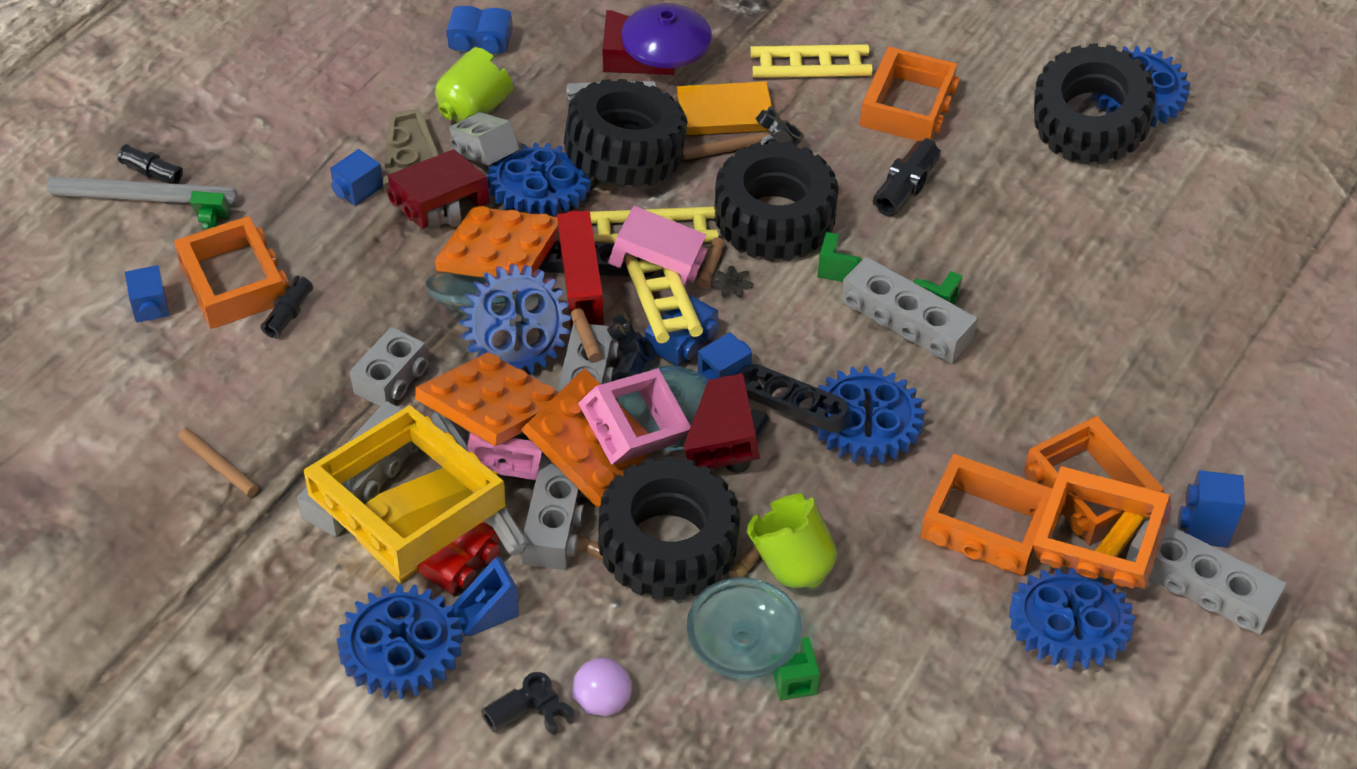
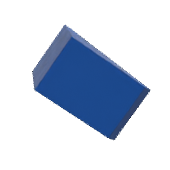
M495 557L452 604L455 617L460 618L461 629L465 636H473L519 616L517 586L501 558Z

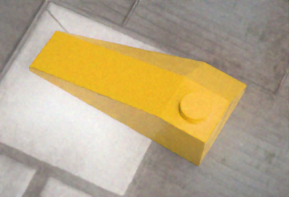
M441 468L384 491L365 503V505L401 537L406 538L472 495V492L446 469ZM359 541L400 584L418 572V568L415 566L402 576H399Z

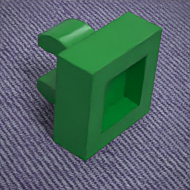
M192 191L190 204L198 216V222L203 223L202 229L216 227L218 218L229 219L231 206L224 193Z

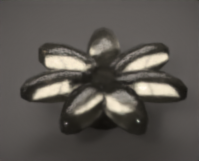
M729 266L727 273L715 271L714 275L718 280L711 283L713 289H722L721 296L723 298L729 296L732 291L738 298H742L744 295L742 289H751L754 286L753 283L746 281L749 271L738 273L734 266Z

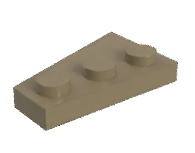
M420 108L389 116L388 147L385 157V176L383 177L384 193L389 188L388 174L439 155Z

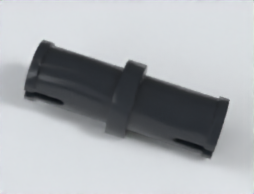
M128 144L123 145L118 153V162L140 170L143 176L149 178L154 176L170 184H178L183 176V168L181 166H176L160 159V156L156 153H145Z
M295 276L286 292L276 298L274 309L260 326L263 333L271 338L274 336L275 339H278L289 321L298 316L301 311V304L314 288L307 278Z

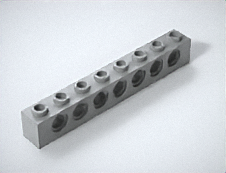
M573 323L558 392L584 368L600 384L612 382L611 378L614 374V367L610 366L612 361H618L620 343L614 341L609 335L607 329L610 326L589 324L602 354V358L598 362L592 363L586 355V351ZM543 452L523 532L528 542L525 546L526 551L522 553V565L566 570L569 556L575 557L578 535L574 534L576 526H582L584 505L580 504L582 497H587Z

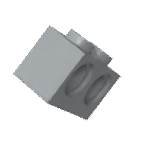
M478 112L448 127L452 136L450 139L452 148L464 158L485 165H490L519 150L509 120Z
M390 327L351 369L350 375L354 394L378 406H381L385 401L393 404L396 400H400L406 393L408 386L416 377H421L427 368L428 360L425 343Z

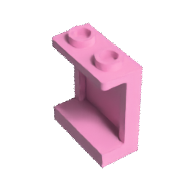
M633 206L617 235L608 264L621 268L626 255L629 253L679 273L685 287L687 281L694 282L708 248L702 245L706 234Z

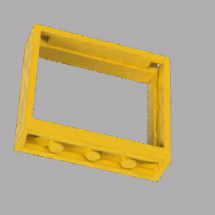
M408 405L304 469L308 495L399 576H402L506 506L504 481L498 477V472L488 469L473 452H467L456 442L451 434L444 433L433 424L428 416L424 417L411 405ZM412 441L469 488L473 494L411 535L403 538L342 484Z

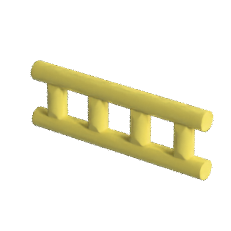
M869 44L750 46V58H760L761 66H752V78L872 76V64L861 63V56H869ZM801 57H819L820 65H802ZM831 57H849L850 64L832 65ZM772 58H790V65L773 66Z
M714 206L644 209L672 221L693 220L694 230L706 234L703 243H711L714 238H718V230H707L706 219H715ZM631 210L590 212L592 224H597L598 234L594 235V242L615 243L618 234H611L610 224L624 223Z
M627 254L624 262L657 342L665 343L669 340V332L688 329L693 337L700 336L703 328L679 273L646 260L638 261L636 256ZM663 270L665 277L646 280L644 273ZM671 289L674 295L654 300L652 292ZM680 309L682 314L680 317L663 320L660 312Z

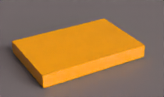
M767 81L677 86V101L681 105L688 121L686 135L769 131L762 127L755 119L763 109L766 111L771 107Z

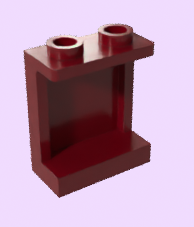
M455 149L388 174L389 188L387 189V196L390 203L394 207L397 206L405 213L409 221H413L421 229L429 227L427 213L430 210L465 196L477 207L490 203L487 176Z

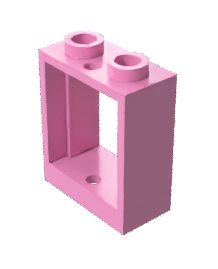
M659 368L598 385L578 403L611 465L673 446L689 432L691 427ZM639 391L660 430L636 437L615 399L616 397Z
M469 431L467 452H473L488 469L496 471L500 475L536 480L542 451L532 441L510 438L495 447ZM503 458L506 462L501 463L498 460Z

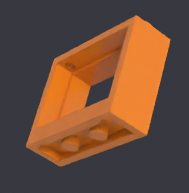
M888 46L862 102L859 126L915 141H922L925 138L932 140L934 133L940 134L944 123V116L942 114L949 113L953 98L950 95H956L960 84V77L956 76L958 64ZM894 77L940 89L929 116L883 104Z
M250 216L173 240L179 264L210 329L274 308L276 298L283 295L285 289L289 287L283 269L279 271L276 269L278 262L273 249H266L265 247L267 241L261 226L255 228ZM250 245L266 279L215 296L199 261Z
M1098 416L1030 448L1024 467L1028 480L1053 489L1058 475L1053 466L1087 450L1113 480L1143 488L1147 487L1162 493L1165 490ZM1066 496L1061 510V514L1069 522L1074 533L1080 535L1089 546L1104 539L1125 512L1113 508L1096 516L1082 499Z
M953 453L924 515L920 538L933 542L936 546H943L960 552L968 558L978 559L995 565L1003 571L1008 570L1024 576L1034 553L1033 543L1052 488ZM952 488L1033 517L1023 542L1012 540L942 514L941 511Z
M1061 466L1033 543L1036 558L1040 559L1041 563L1052 566V568L1058 569L1061 566L1075 569L1078 574L1087 578L1096 579L1100 576L1111 579L1114 584L1122 588L1126 586L1134 589L1136 586L1145 589L1171 512L1170 494ZM1066 496L1149 517L1150 520L1136 562L1053 540L1052 536Z

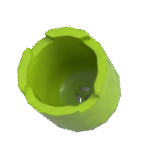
M473 47L438 79L435 87V96L439 104L438 110L443 117L458 123L478 112L489 114L508 99L509 94L514 90L512 80L505 68L499 71L496 65L491 62L494 58L491 53L482 48Z
M802 493L787 495L770 503L773 510L765 514L761 519L758 514H755L747 525V534L774 578L781 585L789 588H811L821 584L836 563L837 548L814 498L810 497L807 500Z

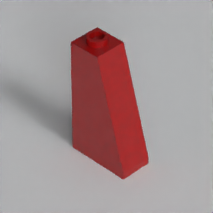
M572 210L557 214L569 316L573 310L582 309L589 324L604 326L603 296L590 210ZM571 318V320H570L571 331H572V327H573L572 318Z

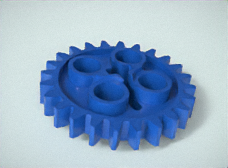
M1124 46V50L1133 54V60L1137 58L1141 60L1145 65V71H1149L1152 75L1153 86L1155 87L1152 126L1155 128L1158 120L1167 124L1169 117L1176 119L1178 112H1183L1190 93L1188 91L1190 82L1186 81L1188 74L1180 72L1182 65H1172V56L1163 59V51H1159L1155 55L1151 54V47H1148L1145 52H1141L1140 48L1135 46L1134 51L1130 52ZM1096 92L1092 94L1091 99L1098 101L1097 109L1107 108L1106 114L1112 113L1121 107L1120 103L1111 96Z
M534 142L533 148H528L525 144H521V150L492 163V166L488 167L490 196H495L497 204L504 203L505 210L515 207V210L518 212L527 211L530 214H546V212H550L553 216L557 217L558 210L566 213L570 211V206L578 208L579 201H586V194L590 193L591 178L585 175L581 168L577 169L573 165L566 152H562V146L551 149L550 143H547L544 148H540L538 143Z
M510 264L509 272L506 273L503 267L497 266V277L494 278L490 273L485 272L484 278L486 283L484 285L476 281L473 282L474 287L478 291L476 295L471 293L465 294L471 301V305L460 307L462 311L468 314V318L460 320L459 324L469 327V330L464 332L461 337L465 340H473L467 347V350L471 353L479 351L476 358L489 352L499 356L501 360L517 369L522 370L524 366L532 374L535 369L534 363L537 362L544 368L547 366L544 358L546 355L557 358V354L553 350L555 345L565 346V343L559 339L560 334L570 333V330L562 326V322L571 320V316L562 313V310L568 307L569 304L564 300L558 301V298L564 291L560 288L552 289L556 280L551 277L543 281V271L537 269L532 275V268L524 265L519 273L518 266ZM513 290H517V295H516V298H515V303H514V299L512 298V291H513ZM536 293L538 304L534 309L528 311L525 301L529 295ZM502 295L505 300L503 309L499 312H493L491 308L493 299ZM516 314L521 316V321L515 322V326L509 323L510 319L516 317ZM532 328H537L539 331L537 341L533 344H528L526 341L528 331ZM499 330H504L506 334L504 343L500 346H494L492 342L493 335ZM517 338V341L519 342V348L517 350H514V345Z
M868 366L864 367L863 373H858L854 367H850V375H846L839 370L837 371L836 380L828 376L826 377L825 386L819 385L818 388L846 400L852 413V421L846 429L840 432H828L812 425V430L818 431V441L827 440L826 449L828 451L838 447V457L840 458L846 453H850L854 463L859 456L864 457L866 464L871 463L872 457H877L881 463H884L886 454H889L896 460L898 459L899 450L908 453L910 443L917 444L918 436L922 433L925 410L921 409L922 399L915 398L916 389H906V379L899 382L894 381L896 374L894 372L887 377L882 376L883 370L880 367L875 374L870 373ZM864 392H868L870 395V437L865 436L866 411L864 407Z
M1055 568L1054 575L1041 570L1039 579L1029 575L1027 584L1019 583L1018 591L1013 592L1009 610V618L1011 619L1010 629L1017 631V641L1026 640V651L1036 648L1039 650L1038 659L1041 660L1047 655L1052 656V665L1054 666L1061 659L1066 660L1069 669L1073 668L1075 661H1080L1082 666L1088 669L1090 660H1094L1098 665L1102 666L1105 656L1115 660L1117 651H1125L1126 644L1131 641L1135 620V616L1131 615L1133 606L1132 604L1125 603V593L1115 594L1116 584L1103 585L1104 577L1099 576L1093 580L1077 575L1076 570L1072 568L1069 569L1068 574H1063L1060 568Z
M398 584L395 593L390 594L384 586L382 587L381 597L377 598L369 592L367 593L368 604L356 601V613H345L347 624L339 625L341 637L337 638L340 663L344 665L347 677L354 676L355 686L359 687L366 683L368 694L370 695L378 688H381L383 698L387 699L392 690H397L399 699H403L405 690L411 689L417 697L420 693L419 686L423 684L432 691L434 689L433 678L436 677L439 680L446 681L445 668L455 670V657H461L462 655L461 643H463V634L460 618L455 617L453 605L445 607L444 596L441 595L433 600L432 589L430 588L420 595L418 594L417 585H413L408 593L403 591L401 584ZM401 616L405 617V618H403V619H395V618L401 617ZM427 637H432V638H433V639L427 640V641H426V640H422V639L427 638ZM372 641H379V642H377V643H375V644H368L369 642H372ZM399 662H406L404 665L395 666Z

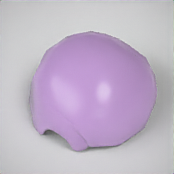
M595 658L584 663L575 674L571 696L573 700L580 704L586 714L607 717L620 712L629 702L632 693V681L628 672L618 662L609 658Z

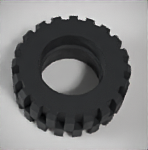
M1098 43L1089 44V47L1085 48L1079 45L1072 47L1069 53L1061 52L1055 56V62L1051 60L1044 66L1043 73L1038 76L1036 81L1034 123L1035 128L1039 130V137L1042 142H1049L1048 148L1055 154L1063 153V158L1069 161L1077 159L1080 160V164L1087 165L1092 161H1098L1099 165L1108 163V160L1112 158L1115 161L1126 157V151L1132 153L1140 147V142L1146 139L1152 126L1155 87L1153 86L1151 73L1147 70L1145 71V65L1138 58L1133 60V54L1124 49L1122 52L1117 51L1116 46L1108 44L1106 47H1098ZM1096 92L1111 96L1120 103L1121 107L1106 115L1087 116L1074 111L1067 103L1078 95Z
M607 79L602 80L599 84L593 82L578 91L569 103L564 135V149L568 158L571 159V162L577 169L581 168L585 175L590 178L594 176L599 182L605 184L607 182L614 183L618 187L632 185V188H639L643 184L651 186L657 184L660 180L664 181L678 169L682 158L688 121L678 101L674 102L671 95L667 92L662 93L660 88L653 85L649 87L644 85V82H627V79H618V81Z
M769 141L765 145H761L760 142L752 144L749 149L744 147L734 153V157L731 155L723 163V167L719 169L716 176L714 205L716 226L720 229L721 235L727 242L731 241V245L739 251L745 250L748 256L757 258L758 255L765 257V260L774 261V258H782L783 261L792 260L796 255L803 257L811 252V248L816 250L823 244L826 232L832 233L839 191L838 181L835 178L836 174L829 165H826L827 162L819 154L814 156L811 149L806 147L798 148L795 143L778 144V141ZM766 196H780L791 199L795 203L770 205L757 199Z
M663 457V461H655L654 458L642 461V465L639 467L636 464L624 470L623 476L619 474L609 483V488L604 491L601 498L598 548L600 555L603 557V564L608 572H615V580L622 586L629 584L632 586V592L642 596L644 593L652 594V599L663 600V596H673V600L685 599V595L689 593L697 596L706 592V585L714 587L722 580V574L724 575L729 572L733 565V558L736 556L740 510L737 508L738 501L734 492L728 490L729 485L722 477H714L713 470L704 465L701 468L695 466V461L685 458L683 462L674 461V457ZM673 515L690 521L700 531L688 539L668 542L646 535L637 526L654 516Z

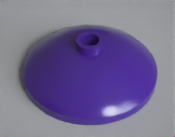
M658 3L643 7L633 13L622 27V44L627 53L643 64L659 68L682 67L699 60L710 48L712 40L710 25L702 15L689 7L674 3Z

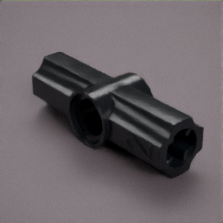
M925 138L922 141H917L903 159L897 158L893 162L887 180L873 198V204L878 208L879 213L888 217L891 214H897L911 195L917 196L921 192L928 173L940 159L941 150L933 140Z

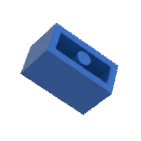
M1199 470L1194 485L1188 484L1186 506H1180L1178 527L1184 528L1185 533L1211 546L1228 548L1245 507L1244 476Z

